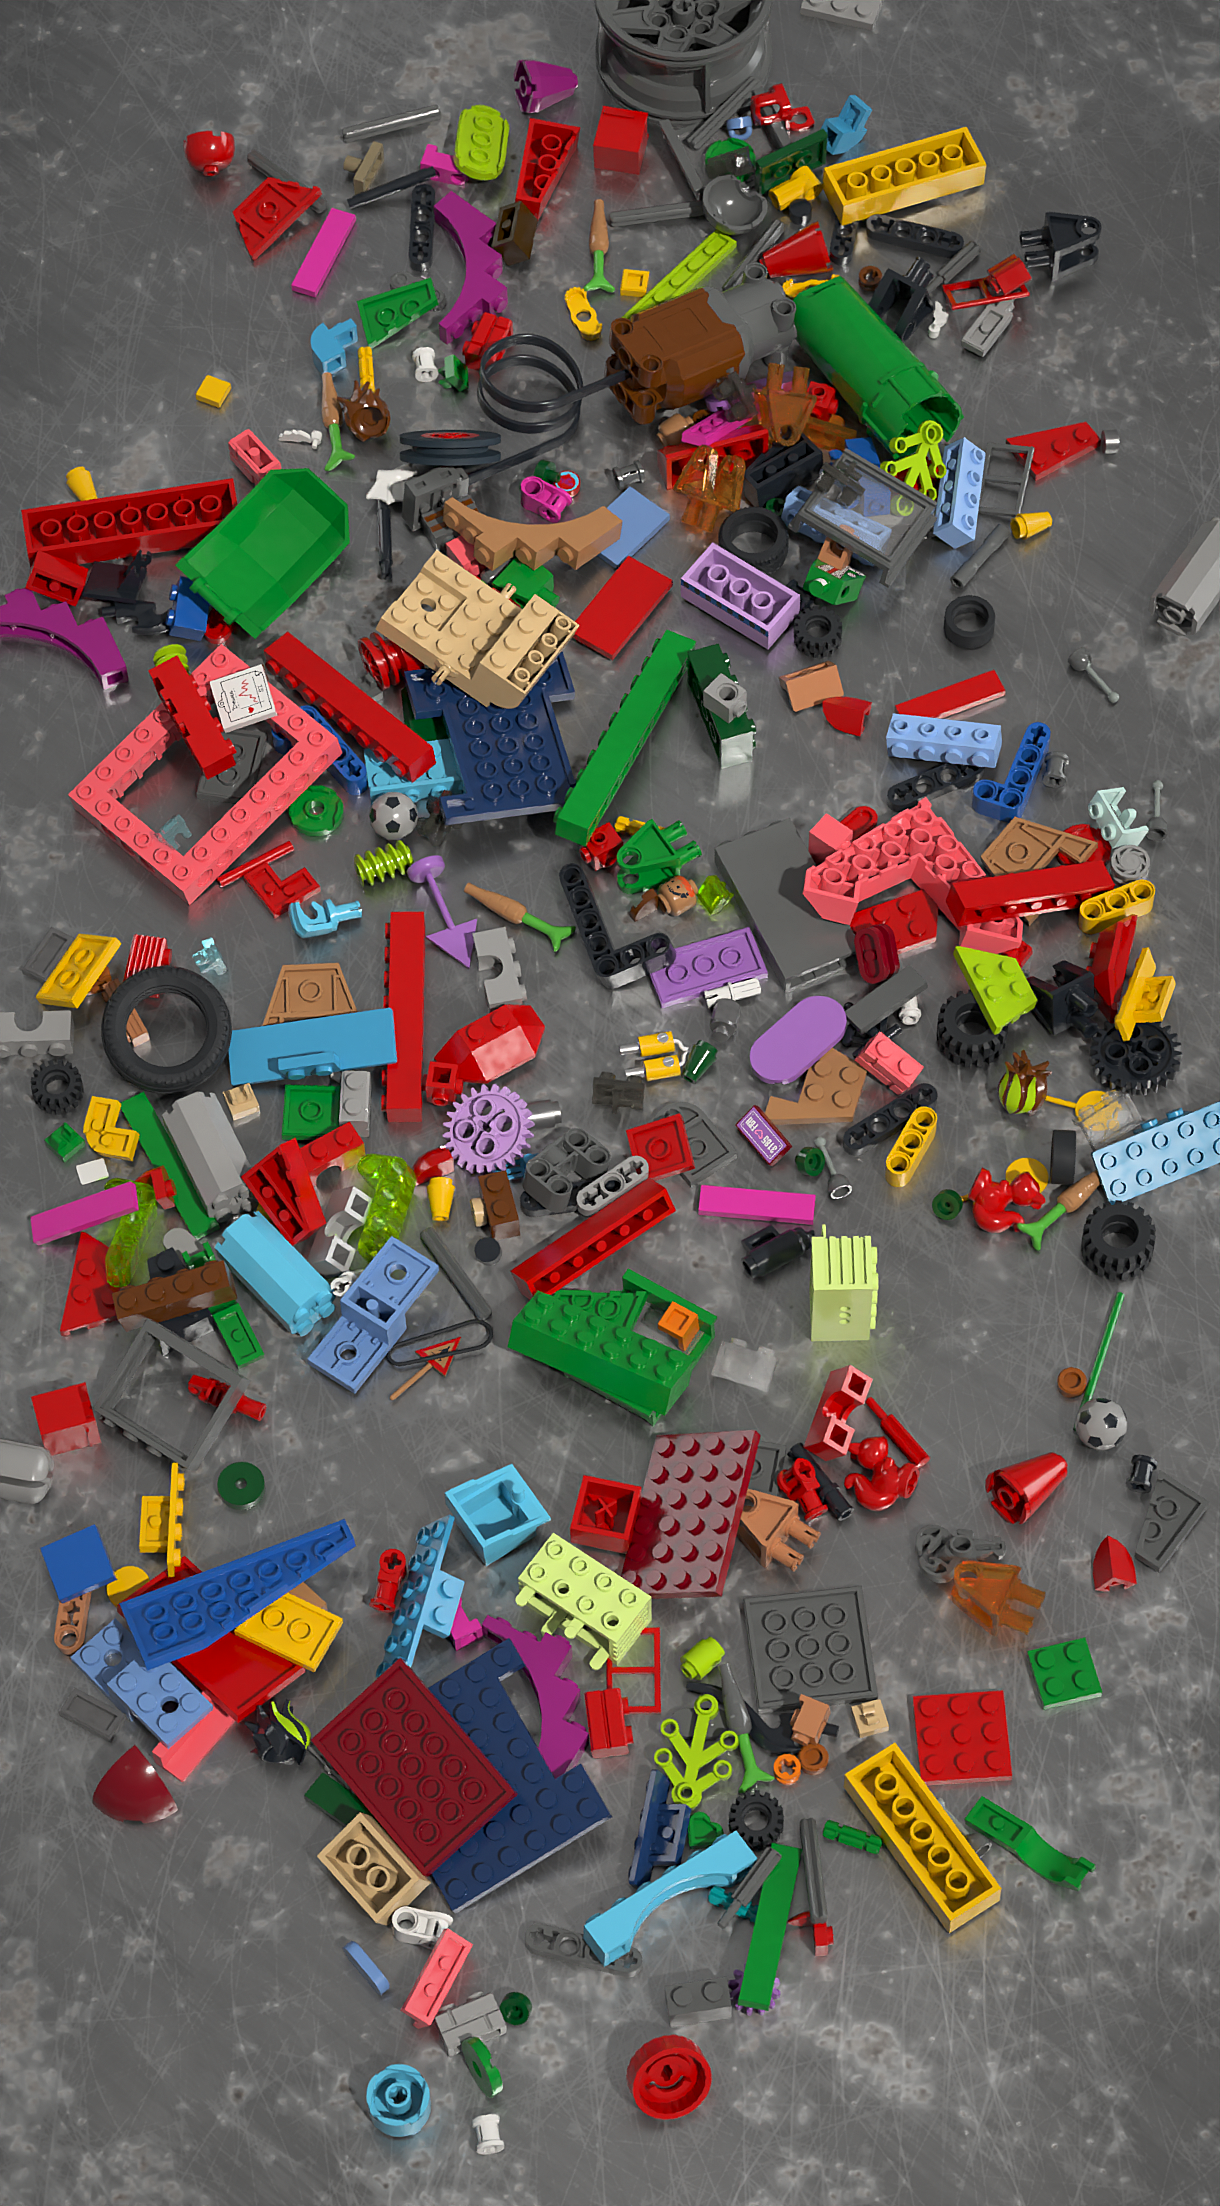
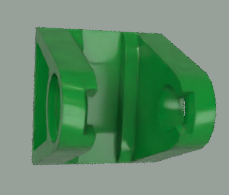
M650 819L619 849L617 864L621 869L617 874V885L622 892L637 894L652 888L656 890L662 883L676 875H680L683 865L702 856V852L694 840L677 850L672 847L671 843L687 836V831L684 825H681L682 822L680 820L660 830L654 820ZM633 855L626 864L623 862L626 856ZM628 874H634L639 879L636 883L625 884L623 878Z

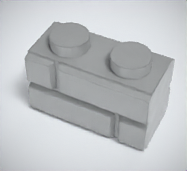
M343 1071L341 1075L339 1126L350 1121L360 1137H369L372 1092L370 1072Z
M477 1992L469 1996L464 2004L457 2007L455 2004H449L438 2010V2015L435 2016L434 2022L449 2057L461 2053L462 2042L468 2038L475 2036L484 2043L507 2033L505 2021L492 1992L485 1995L483 1992Z

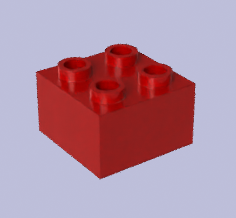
M583 1475L570 1526L571 1543L623 1554L628 1553L641 1505L642 1487Z

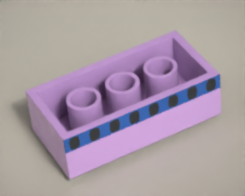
M713 542L681 578L682 598L766 649L773 645L800 613V595Z

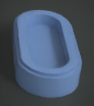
M350 1941L342 1948L349 1961L377 1994L382 1995L390 1988L389 1982L383 1973L355 1941Z

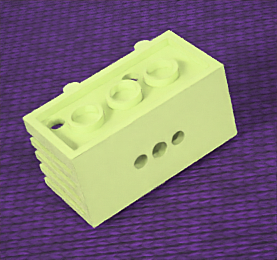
M822 1224L821 1236L823 1237H812L809 1283L811 1341L869 1340L870 1329H875L876 1326L875 1317L878 1291V1273H876L877 1247H871V1236H865V1238H859V1236L835 1238V1236H831L829 1239H826V1224Z
M555 1533L549 1537L518 1577L520 1591L516 1596V1604L520 1607L526 1605L548 1620L541 1629L542 1636L545 1633L553 1635L559 1627L565 1631V1636L568 1639L576 1638L597 1653L590 1661V1667L593 1670H599L608 1658L612 1660V1663L618 1665L641 1635L642 1630L652 1620L650 1595ZM535 1593L540 1594V1595L543 1596L544 1598H542V1599L536 1598V1597H535ZM587 1625L593 1630L587 1631L583 1628V1626Z

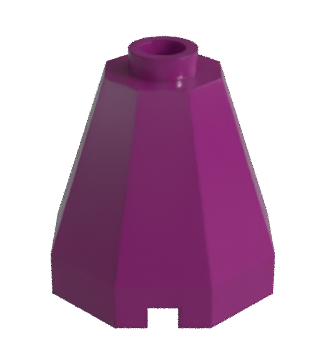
M529 59L517 60L513 76L514 82L519 81V88L515 89V97L521 112H539L573 95L574 90L578 87L577 75L570 68Z

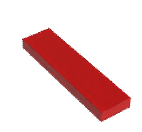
M991 670L895 705L896 714L942 719L1003 697L1006 690L995 670Z

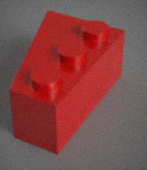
M296 1138L276 1147L241 1176L281 1234L292 1246L308 1239L326 1224Z

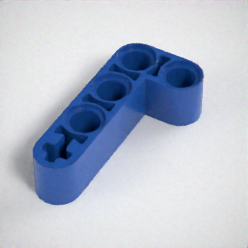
M308 705L301 706L300 708L338 738L342 754L338 758H342V760H335L327 768L328 772L349 794L360 795L364 793L368 787L365 764L315 708ZM271 729L275 751L286 755L293 748L291 741L287 738H281L283 735L280 732L277 734Z
M1035 722L1028 726L1004 784L984 779L974 785L972 807L976 813L1006 823H1010L1014 817H1022L1044 763L1045 755L1049 750L1051 731L1046 724Z

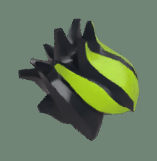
M285 1700L280 1713L277 1702H270L268 1716L263 1711L262 1706L257 1705L258 1725L248 1721L244 1722V1725L251 1729L253 1733L252 1738L257 1747L251 1750L250 1753L257 1754L264 1762L283 1763L295 1757L298 1765L302 1766L307 1748L311 1744V1732L302 1721L293 1715V1706H290V1700Z

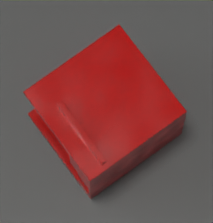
M603 106L593 144L594 168L636 175L640 174L649 134H647V112Z
M86 1382L31 1396L43 1445L50 1451L51 1456L87 1446L93 1447V1445L101 1443Z

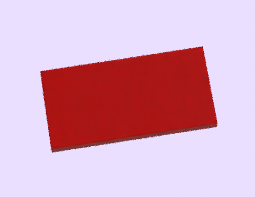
M183 1556L181 1558V1565L175 1566L174 1577H168V1569H165L120 1603L202 1573V1571L186 1556ZM117 1604V1612L124 1618L120 1604ZM233 1629L207 1648L174 1660L172 1663L230 1717L239 1723L255 1711L257 1705L264 1704L305 1673V1668L235 1635V1629Z

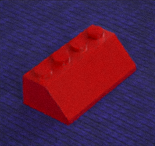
M760 424L743 426L728 433L706 448L690 443H682L674 446L669 445L657 450V466L666 490L746 470L761 453L765 454L768 451L769 433L767 428Z

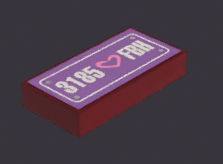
M753 1105L735 1124L770 1166H774L793 1147L759 1106Z

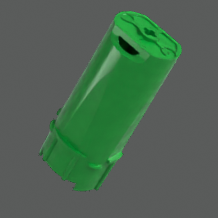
M842 276L804 290L793 299V302L796 304L794 324L797 338L795 340L859 417V422L867 427V434L871 438H876L895 461L907 455L915 454L919 444L907 447L904 453L895 454L889 447L891 439L895 437L904 438L917 433L918 427L924 421L932 420L939 424L943 430V439L946 442L952 438L961 420L964 418L960 405L938 381L939 375L925 367ZM899 441L897 442L898 449L900 448Z

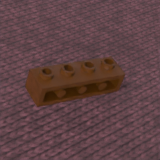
M212 1260L206 1262L202 1267L182 1269L177 1271L175 1275L165 1278L155 1277L145 1284L125 1286L120 1291L112 1293L117 1319L126 1332L142 1328L147 1318L159 1323L238 1299L232 1273L224 1260Z

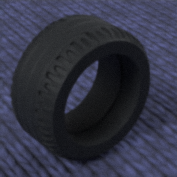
M755 506L744 507L729 514L721 524L718 534V546L766 575L775 573L784 564L788 555V529L782 518L771 510ZM759 532L769 536L775 543L766 551L748 553L738 549L732 542L741 534Z

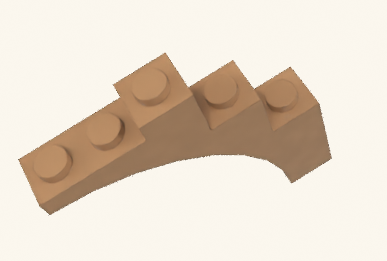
M453 497L444 504L442 520L449 528L454 529L463 536L468 543L474 545L473 556L479 563L484 564L491 571L513 556H516L531 569L536 570L556 555L564 563L577 570L620 539L623 522L606 507L602 506L588 515L566 522L534 525L512 523L481 514L468 508Z

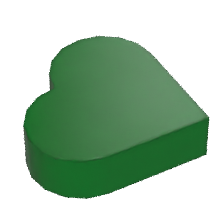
M695 1812L690 1815L688 1825L690 1850L709 1848L719 1836L724 1834L721 1825L711 1822L710 1817L706 1813Z

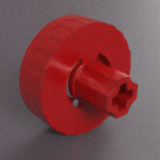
M664 2035L646 2042L635 2052L627 2067L626 2080L637 2106L645 2114L653 2118L667 2120L687 2115L704 2101L711 2087L712 2073L701 2049L691 2039L689 2040L684 2036ZM656 2085L668 2088H657Z

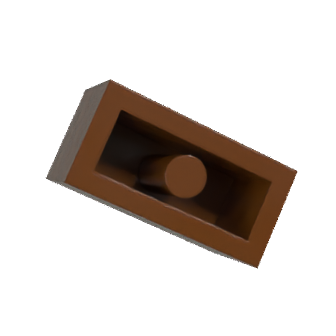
M506 1170L478 1176L479 1193L484 1201L491 1237L498 1241L520 1236L519 1217Z

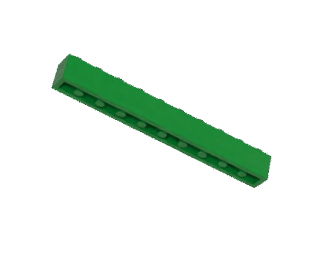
M667 629L661 639L657 638L652 648L653 654L651 657L646 656L640 676L635 675L631 683L630 693L623 695L619 706L620 710L618 713L614 712L612 714L608 731L603 730L597 750H591L587 759L586 769H580L576 778L575 788L570 787L566 794L564 807H558L553 822L556 823L555 835L586 847L687 671V652L695 650V640Z

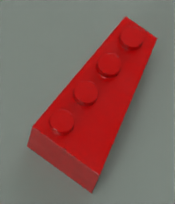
M530 118L515 202L522 201L538 220L577 148L581 127Z
M178 655L148 670L157 695L206 779L208 780L235 766L236 762L233 754L237 752L229 738L226 740L223 738L221 733L224 732L220 721L217 717L212 718L209 712L212 710L204 695L200 696L197 689H199L195 678L192 674L188 675Z

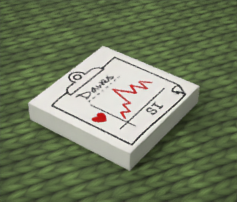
M262 664L210 682L225 733L277 716Z

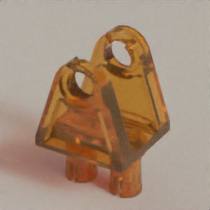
M768 363L766 387L754 389L758 422L761 426L767 428L768 433L771 427L772 436L777 443L783 446H792L799 440L817 401V396L809 395L807 392L810 368L793 366L791 390L786 392L784 389H781L785 365ZM790 426L792 436L788 440H783L781 437L788 431L787 427ZM770 435L768 437V444L772 445L774 440L771 439Z
M700 445L688 461L673 490L687 495L686 498H688L680 521L713 533L720 510L726 509L736 512V510L740 509L745 461L739 456L727 455L717 468L718 452L711 446ZM708 454V460L704 465V458ZM734 462V468L729 474L730 466Z
M963 1561L954 1570V1586L952 1587L951 1597L959 1609L991 1635L997 1637L1000 1628L1005 1625L1028 1636L1035 1617H1030L1013 1610L1010 1606L1014 1600H1017L1040 1610L1046 1592L1023 1584L1022 1579H1020L1021 1567ZM971 1571L977 1578H960L961 1572ZM958 1590L961 1591L969 1599L961 1598L958 1594Z

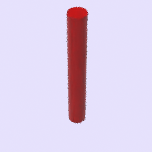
M287 841L217 877V882L222 888L242 878L243 875L265 862L269 864L294 851V847L290 841Z

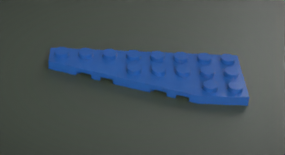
M345 1519L119 1603L147 1671L207 1648L356 1546L355 1540Z

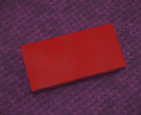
M628 556L576 619L575 622L579 624V627L572 638L613 661L672 588L673 580Z

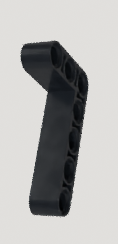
M575 863L562 867L559 873L560 882L594 971L604 987L615 989L673 964L677 956L676 950L669 937L664 933L652 934L615 950L583 869ZM574 878H579L576 882L570 883ZM587 900L586 904L578 906L582 901ZM597 923L594 927L587 928L589 925ZM605 946L603 950L596 951L599 947ZM666 947L663 952L656 953L660 948ZM640 958L638 962L630 964L632 960ZM614 969L612 973L605 975L606 971Z

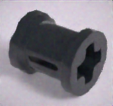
M794 579L788 582L786 587L800 595V611L804 613V609L812 607L817 596H813L798 585V581Z
M1134 1455L1131 1460L1133 1468L1131 1476L1126 1479V1487L1134 1492L1149 1493L1152 1488L1150 1483L1152 1473L1157 1469L1158 1462L1146 1455Z

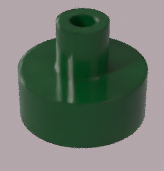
M540 460L536 465L533 476L539 477L549 484L560 481L561 473L556 472L554 462Z
M804 1147L795 1157L798 1171L808 1176L819 1175L825 1165V1156L822 1150L814 1147Z
M951 1189L940 1191L932 1202L934 1213L943 1220L954 1219L963 1208L961 1196Z
M510 1992L504 1996L499 2010L505 2022L511 2025H522L528 2020L532 2012V2003L526 1995L519 1992Z

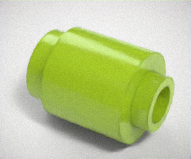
M714 1638L701 1639L680 1657L682 1664L680 1669L687 1678L691 1680L695 1678L700 1681L721 1663V1658L725 1655V1652Z

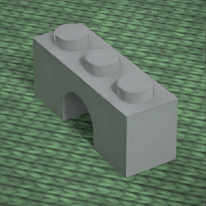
M505 927L472 933L473 948L479 971L494 969L501 973L494 979L484 981V994L489 1013L505 1004L523 1005V1001L527 1000L525 985H519L517 978L521 977L519 961H513L512 953H516L513 936H507Z
M71 1010L43 1011L41 1025L32 1031H23L18 1028L15 1012H0V1058H5L9 1055L34 1057L42 1054H51L53 1056L73 1054L74 1022Z
M355 1186L333 1191L324 1214L326 1224L318 1230L307 1258V1262L326 1280L339 1277L342 1273L349 1270L356 1249L347 1244V1240L356 1228L366 1225L375 1201Z

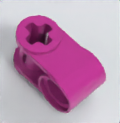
M529 476L521 483V505L526 510L534 512L551 523L559 522L562 511L572 503V497L568 492L541 480L539 477Z

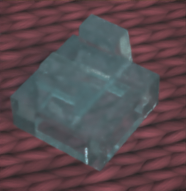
M179 814L174 815L154 834L161 843H165L173 850H177L180 847L175 840L176 834L183 835L185 839L192 836L185 824L186 821Z
M210 937L201 941L204 949L192 955L201 973L203 974L215 969L219 976L227 972V966L213 938Z

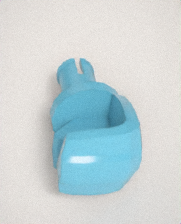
M331 899L323 900V907L313 901L309 909L315 915V919H310L304 914L299 902L289 904L288 909L292 928L295 934L301 938H312L330 934L333 931H337L338 922L362 918V911L358 909L360 907L359 901L335 906Z

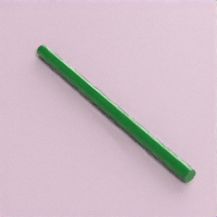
M1121 1292L1116 1293L1080 1408L1086 1402L1092 1400L1125 1297Z

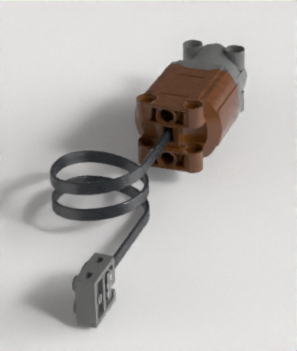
M758 262L749 263L744 268L742 284L722 292L717 288L702 286L632 315L630 319L617 318L613 320L610 328L609 345L615 353L611 354L606 360L604 378L584 387L577 364L570 354L556 342L540 335L527 333L511 335L495 342L484 352L481 358L480 378L477 389L478 403L487 417L505 429L525 434L552 431L567 424L574 418L573 423L560 436L469 475L465 473L460 465L437 467L419 477L411 478L405 482L402 518L412 531L422 527L423 514L444 506L445 502L452 497L457 500L468 495L469 485L562 446L570 440L577 430L582 398L609 387L634 421L639 424H649L655 419L657 409L674 410L744 381L752 362L763 358L765 364L769 367L780 368L784 366L787 361L789 346L797 338L794 324L796 304L791 299L786 298L784 289L778 282L766 279L767 269L763 264ZM516 345L538 346L552 352L566 364L575 379L577 390L560 368L541 357L513 355L496 361L486 369L485 366L493 355L508 347ZM531 366L551 374L565 387L568 393L547 401H522L499 391L490 382L489 378L509 367ZM484 387L486 392L501 405L520 412H548L572 402L573 406L566 413L552 420L536 423L520 422L507 418L494 410L485 399L482 388Z

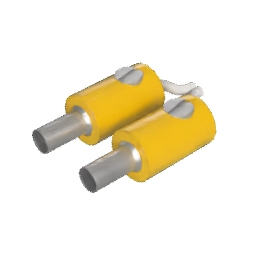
M671 1031L637 1037V1043L619 1046L620 1055L639 1052L641 1057L674 1052V1043L678 1044L679 1048L685 1051L682 1054L681 1062H679L677 1055L645 1060L643 1061V1067L625 1070L626 1079L645 1076L646 1081L680 1076V1066L685 1064L686 1056L690 1053L689 1047H684L680 1040L673 1039Z

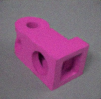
M427 144L420 168L434 167L437 176L432 177L430 180L453 185H463L469 180V176L462 173L456 167L453 155L438 152V146Z
M461 1597L451 1632L448 1636L456 1651L483 1639L482 1627L478 1619L468 1620L462 1607Z

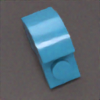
M856 95L848 97L838 117L825 119L821 127L828 134L827 151L832 155L847 152L858 144L867 132L864 125L872 109Z
M351 318L343 323L336 324L331 329H328L322 323L312 333V359L321 375L325 372L334 374L346 367L344 348L358 341L357 325Z

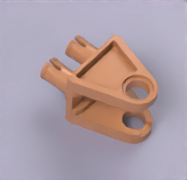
M748 1489L745 1499L751 1500L754 1506L743 1507L740 1519L742 1526L739 1525L736 1536L764 1568H767L774 1558L793 1572L796 1571L798 1568L796 1565L800 1566L804 1555L784 1543L792 1536L811 1549L814 1547L813 1542L816 1543L821 1533L799 1520L798 1503Z

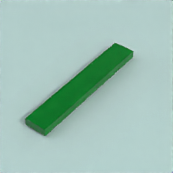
M142 1092L121 1102L120 1111L131 1130L137 1131L140 1134L138 1142L152 1167L164 1165L169 1179L174 1181L177 1195L173 1196L175 1208L189 1233L198 1240L219 1230L220 1225L216 1219L208 1217L168 1133L145 1093Z
M772 1843L771 1848L776 1850L782 1858L763 1883L738 2005L765 2011H769L802 1853L801 1848Z

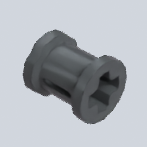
M635 460L633 464L622 468L617 466L612 468L614 481L619 490L624 489L626 485L636 482L640 484L645 483V474L639 460Z
M1049 752L1045 755L1044 762L1047 765L1046 773L1042 776V782L1046 786L1053 788L1063 787L1067 779L1064 774L1065 767L1069 764V757L1062 752Z

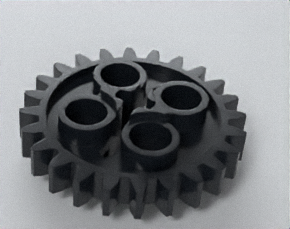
M1114 1016L1113 1025L1105 1021L1104 1030L1098 1028L1096 1037H1092L1089 1056H1091L1090 1065L1094 1066V1075H1101V1083L1110 1081V1090L1119 1086L1120 1094H1123L1126 1089H1130L1132 1096H1135L1137 1090H1141L1142 1094L1146 1096L1148 1088L1157 1093L1158 1084L1166 1088L1168 1086V1079L1174 1080L1176 1072L1180 1071L1182 1052L1181 1043L1177 1042L1178 1035L1177 1033L1170 1034V1025L1162 1028V1021L1155 1023L1143 1022L1135 1024L1131 1035L1134 1039L1123 1041L1120 1031L1116 1030Z

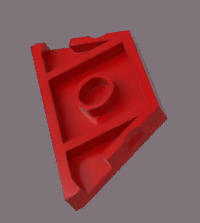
M267 177L233 211L253 261L322 195L319 187L313 186L311 189L301 187L297 182H283L280 179Z
M922 889L855 912L849 926L856 935L863 928L879 923L887 924L894 932L899 955L936 942L938 905Z
M81 1232L60 1328L61 1336L71 1335L70 1331L86 1326L87 1329L98 1327L104 1322L118 1321L112 1293L120 1291L125 1286H129L132 1279L133 1262L86 1232Z

